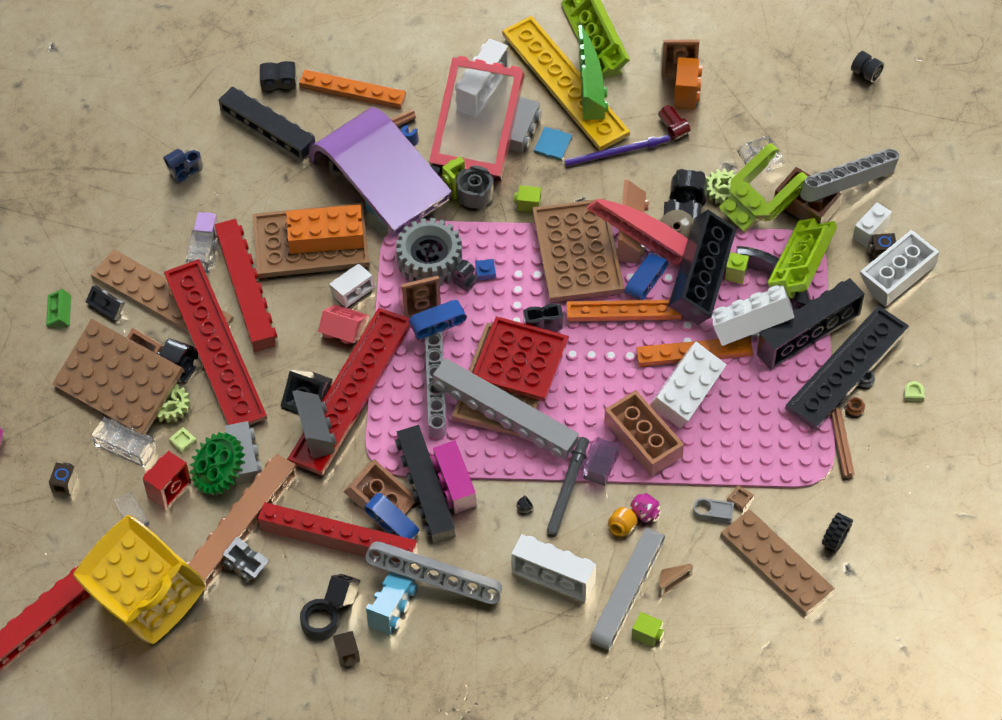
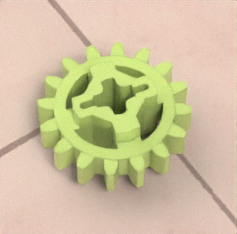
M717 169L716 174L711 172L710 177H706L708 182L707 195H709V200L715 199V204L718 202L723 204L732 195L730 188L731 179L735 176L733 175V170L727 172L724 169L723 172H720Z
M178 384L174 386L156 416L159 422H162L164 419H166L167 423L170 422V419L177 422L178 416L184 418L183 412L188 413L190 400L184 387L179 389Z

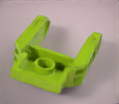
M772 143L766 145L731 179L730 192L732 195L719 206L720 210L744 233L758 220L773 221L801 193L805 178L808 177L803 172L799 173L767 203L749 183L769 165L768 163L779 152V149Z

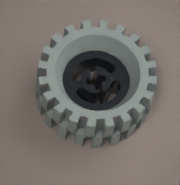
M425 218L420 219L421 223L419 224L416 221L411 222V228L408 226L404 227V233L400 232L396 241L397 264L399 271L402 272V276L405 279L409 277V282L439 276L440 286L443 285L444 280L449 283L452 281L453 270L462 261V241L458 231H453L451 224L445 226V221L443 220L436 223V218H430V222H426Z

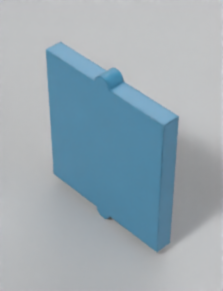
M544 127L534 152L545 155L547 158L552 157L562 160L573 135L562 132L560 129L555 130Z

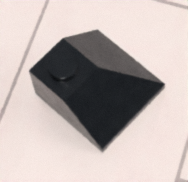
M290 370L280 407L298 413L292 392L295 390L319 395L322 402L331 387L333 379L314 372Z

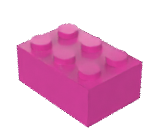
M456 440L434 447V455L431 458L436 474L438 473L441 489L445 491L448 508H453L456 514L476 507V491Z

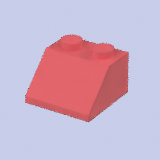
M335 304L323 310L318 332L323 333L324 337L331 339L336 337L341 339L343 343L352 344L360 339L370 315Z

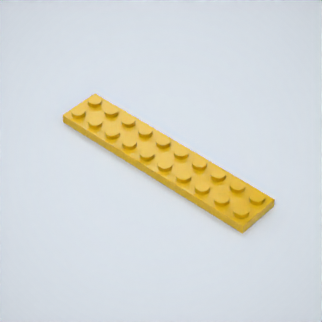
M533 16L502 30V35L599 151L630 136V130L609 106L608 112H605V119L583 120L580 72Z

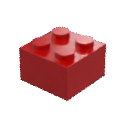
M169 450L165 455L158 458L156 464L151 469H148L142 478L147 497L165 510L191 483L187 462Z

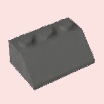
M297 390L292 391L312 458L316 459L335 453L334 445L337 442L334 433L330 434L329 431L332 428L330 418H325L324 413L328 412L325 401L321 402L319 395Z

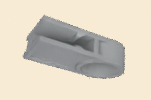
M700 498L694 502L693 514L700 520L731 524L734 503ZM706 505L710 508V511L702 514L696 510V507Z

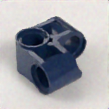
M176 149L163 157L168 171L177 182L185 181L203 168L201 154L196 150H191L184 154L182 150Z

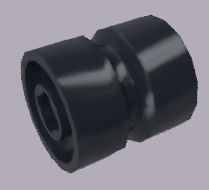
M865 51L859 52L851 65V71L858 75L863 74L864 78L872 83L879 78L884 69L882 61L877 58L872 59V56Z

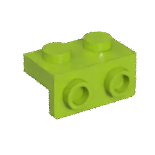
M461 156L449 161L448 164L442 167V179L452 191L450 197L453 200L457 198V176L461 170L465 169V161Z

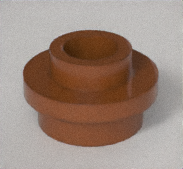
M853 397L846 402L845 408L850 415L859 416L863 414L865 404L862 399Z

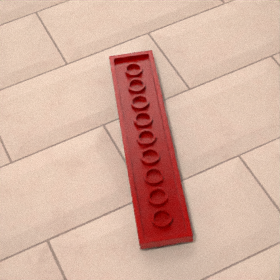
M200 259L164 271L165 278L193 344L197 349L198 356L227 424L231 425L248 421L250 426L266 420L267 414Z
M378 307L322 402L325 401L328 411L324 413L325 418L329 417L332 428L329 429L330 434L334 433L337 442L334 445L335 453L313 459L303 432L287 458L298 467L323 476L411 328L408 322L410 318Z

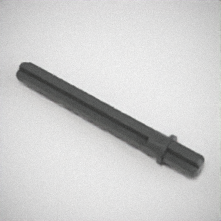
M579 437L575 450L571 452V462L547 527L548 534L557 535L583 459L587 457L585 452L589 444L588 438Z

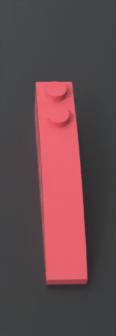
M597 199L587 206V210L672 264L677 265L682 261L688 238L663 222L634 208L607 200Z

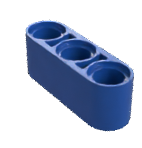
M650 252L627 283L624 293L637 300H644L666 270L668 260Z
M452 300L417 313L410 317L408 322L416 337L422 339L462 324L467 319V315L460 302Z
M376 493L364 506L365 512L389 534L414 539L419 533V528L381 493Z

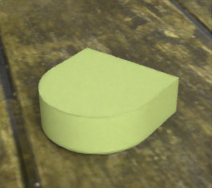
M916 381L909 382L905 386L904 401L924 402L925 392L923 385Z

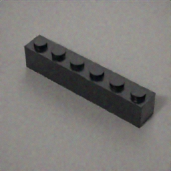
M232 86L218 99L220 111L302 162L309 156L310 147L316 143L315 136L311 132H306L298 124L290 122L283 115H279L270 107L262 105L257 99L249 97L240 89L238 90Z
M416 425L396 431L397 439H394L398 451H402L403 456H400L403 468L407 467L409 473H406L409 485L413 484L415 490L412 491L415 502L419 501L420 508H418L421 520L425 519L427 525H424L427 537L431 536L434 543L456 536L455 526L420 426Z

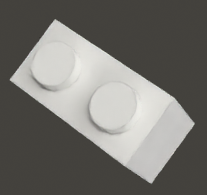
M876 202L855 225L853 239L868 248V242H871L872 235L881 234L889 226L892 211Z
M360 264L349 269L329 284L332 296L346 308L375 288L372 274Z

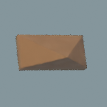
M686 564L662 569L658 595L663 597L690 578L693 574V565Z

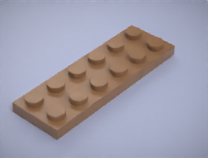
M750 509L721 532L720 536L804 616H807L834 593L835 588Z

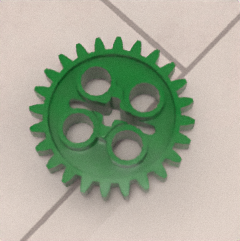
M218 432L217 435L212 434L211 439L206 437L205 444L200 442L201 448L200 450L195 449L197 455L192 456V459L195 461L190 464L193 467L189 472L193 475L191 481H194L193 485L198 488L197 490L208 495H217V492L223 494V488L229 490V484L235 485L234 478H240L237 473L243 471L240 465L245 463V461L241 460L245 456V453L241 452L244 449L240 445L241 441L226 432L224 434Z

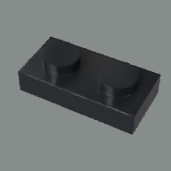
M97 285L91 287L86 299L87 304L113 320L119 319L125 304Z

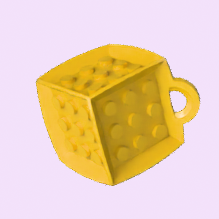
M126 515L114 525L90 550L73 573L74 578L98 603L124 622L138 638L149 644H155L170 631L192 607L206 587L204 579L198 572L176 555L143 523L131 515Z

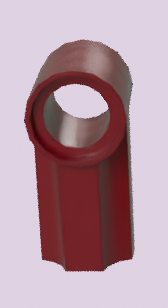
M666 105L662 107L658 116L667 126L669 136L673 140L691 132L688 121L685 118L681 119L672 106Z

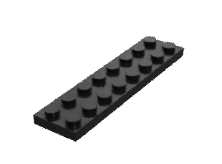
M878 305L786 404L785 409L817 430L909 330V325Z

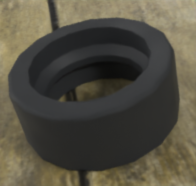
M314 599L303 606L300 612V623L303 632L308 637L315 640H324L331 637L339 627V614L336 607L329 605L330 601ZM324 610L331 614L332 620L326 627L314 628L308 624V616L312 612Z

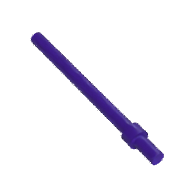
M669 135L657 138L653 136L644 141L565 159L564 163L567 167L646 147L650 149L657 147L659 144L670 142Z

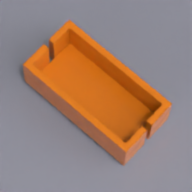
M361 205L286 211L290 254L364 248Z

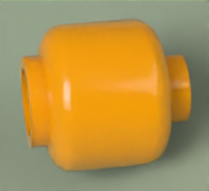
M626 507L617 508L608 519L609 529L616 536L625 537L629 535L637 525L636 514Z

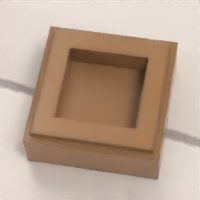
M737 485L728 496L726 502H733L734 507L743 512L754 499V494Z

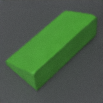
M63 289L48 295L47 327H66L70 325L71 295Z

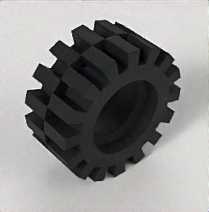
M839 512L836 513L823 536L822 545L837 552L848 536L847 534L852 527L853 519Z

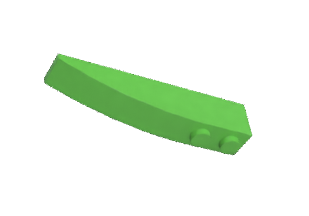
M578 25L583 120L605 119V112H608V101L604 99L607 98V87H604L601 66L589 36L583 26Z

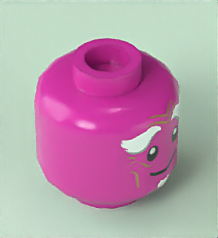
M648 493L638 494L631 502L632 511L636 514L637 518L645 523L651 520L655 521L661 514V511H659L660 502Z

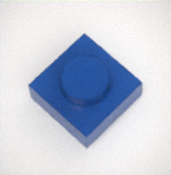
M494 259L475 261L478 280L496 278Z

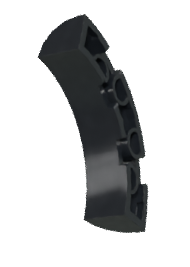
M736 246L737 254L749 256L748 268L757 271L763 270L770 274V276L772 275L780 258L756 248ZM808 290L796 292L793 299L790 298L793 310L802 308L811 300Z

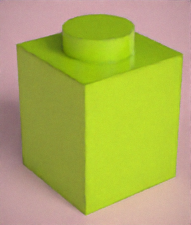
M519 185V191L515 192L514 195L517 211L532 212V207H540L541 187Z
M730 252L725 280L743 284L748 268L749 256Z
M640 612L632 628L631 638L654 647L656 642L661 641L665 632L662 629L663 621Z

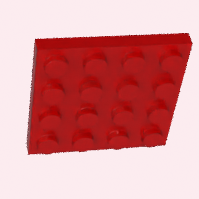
M496 316L473 374L501 390L545 402L568 344L569 336Z

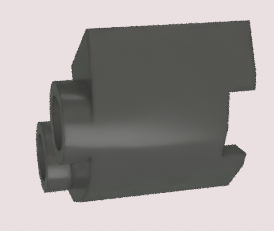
M236 537L222 554L224 559L222 562L223 566L230 571L233 569L244 582L253 580L269 561L259 552L253 551L239 537Z

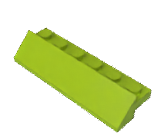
M563 0L561 5L577 38L578 25H582L589 36L601 66L603 79L622 74L621 68L630 61V58L601 0Z
M816 218L799 220L768 281V286L783 285L788 297L792 299L796 292L808 290L837 229L836 222L831 221L818 224Z

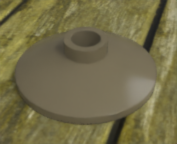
M672 210L666 213L660 221L674 229L673 226L675 224H679L680 228L674 230L689 238L694 219L685 211Z

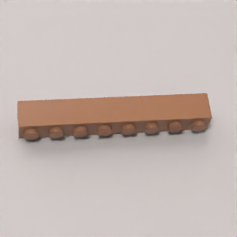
M278 454L269 459L264 470L255 476L252 485L244 490L240 500L232 505L229 514L220 520L217 529L208 535L206 543L199 547L195 552L194 558L187 562L204 579L206 587L203 592L208 589L224 568L222 554L236 537L243 541L248 538L259 524L258 517L264 502L274 504L297 475L296 464Z

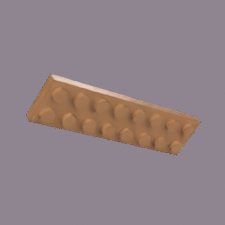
M115 249L91 274L93 280L189 334L165 277ZM222 310L229 326L234 321V318Z

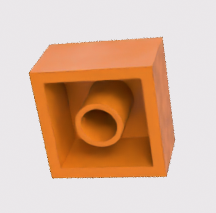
M678 57L674 108L695 109L696 102L700 101V92L698 91H701V78L698 77H702L703 67L699 66L700 59Z

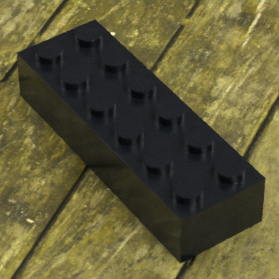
M709 209L694 218L668 304L670 308L697 325L712 317L737 228Z
M851 278L839 282L833 289L824 291L820 297L808 301L802 308L793 310V319L762 330L759 334L758 357L770 370L774 369L861 314L865 293Z

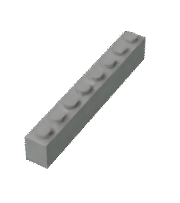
M447 358L443 360L433 374L432 385L436 389L450 394L452 398L464 402L471 409L478 410L488 419L499 422L504 428L515 431L520 437L529 439L536 446L550 451L557 458L566 460L578 442L579 433Z

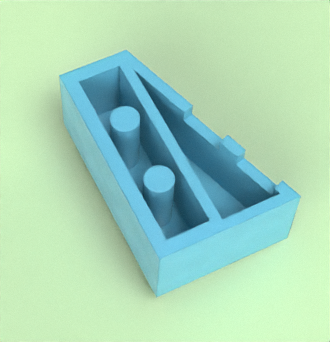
M390 571L382 583L383 588L381 592H376L374 595L376 601L373 605L368 604L366 607L368 627L391 635L393 629L398 628L400 623L399 617L402 612H406L409 606L408 600L411 595H415L418 587L415 579Z

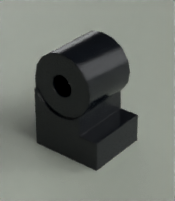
M462 260L452 272L453 284L467 292L478 281L477 276L473 274L475 268L470 262Z

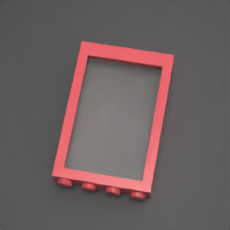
M458 56V58L452 57L430 155V165L442 168L449 161L461 156L465 161V170L470 169V166H481L486 168L493 178L502 180L525 77L520 67L511 66L507 68L503 67L504 65L500 63H493L491 65L479 59L470 61L467 57Z

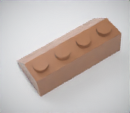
M624 179L622 205L643 213L648 211L649 200H646V192L631 181ZM619 230V262L640 263V256H644L645 246Z

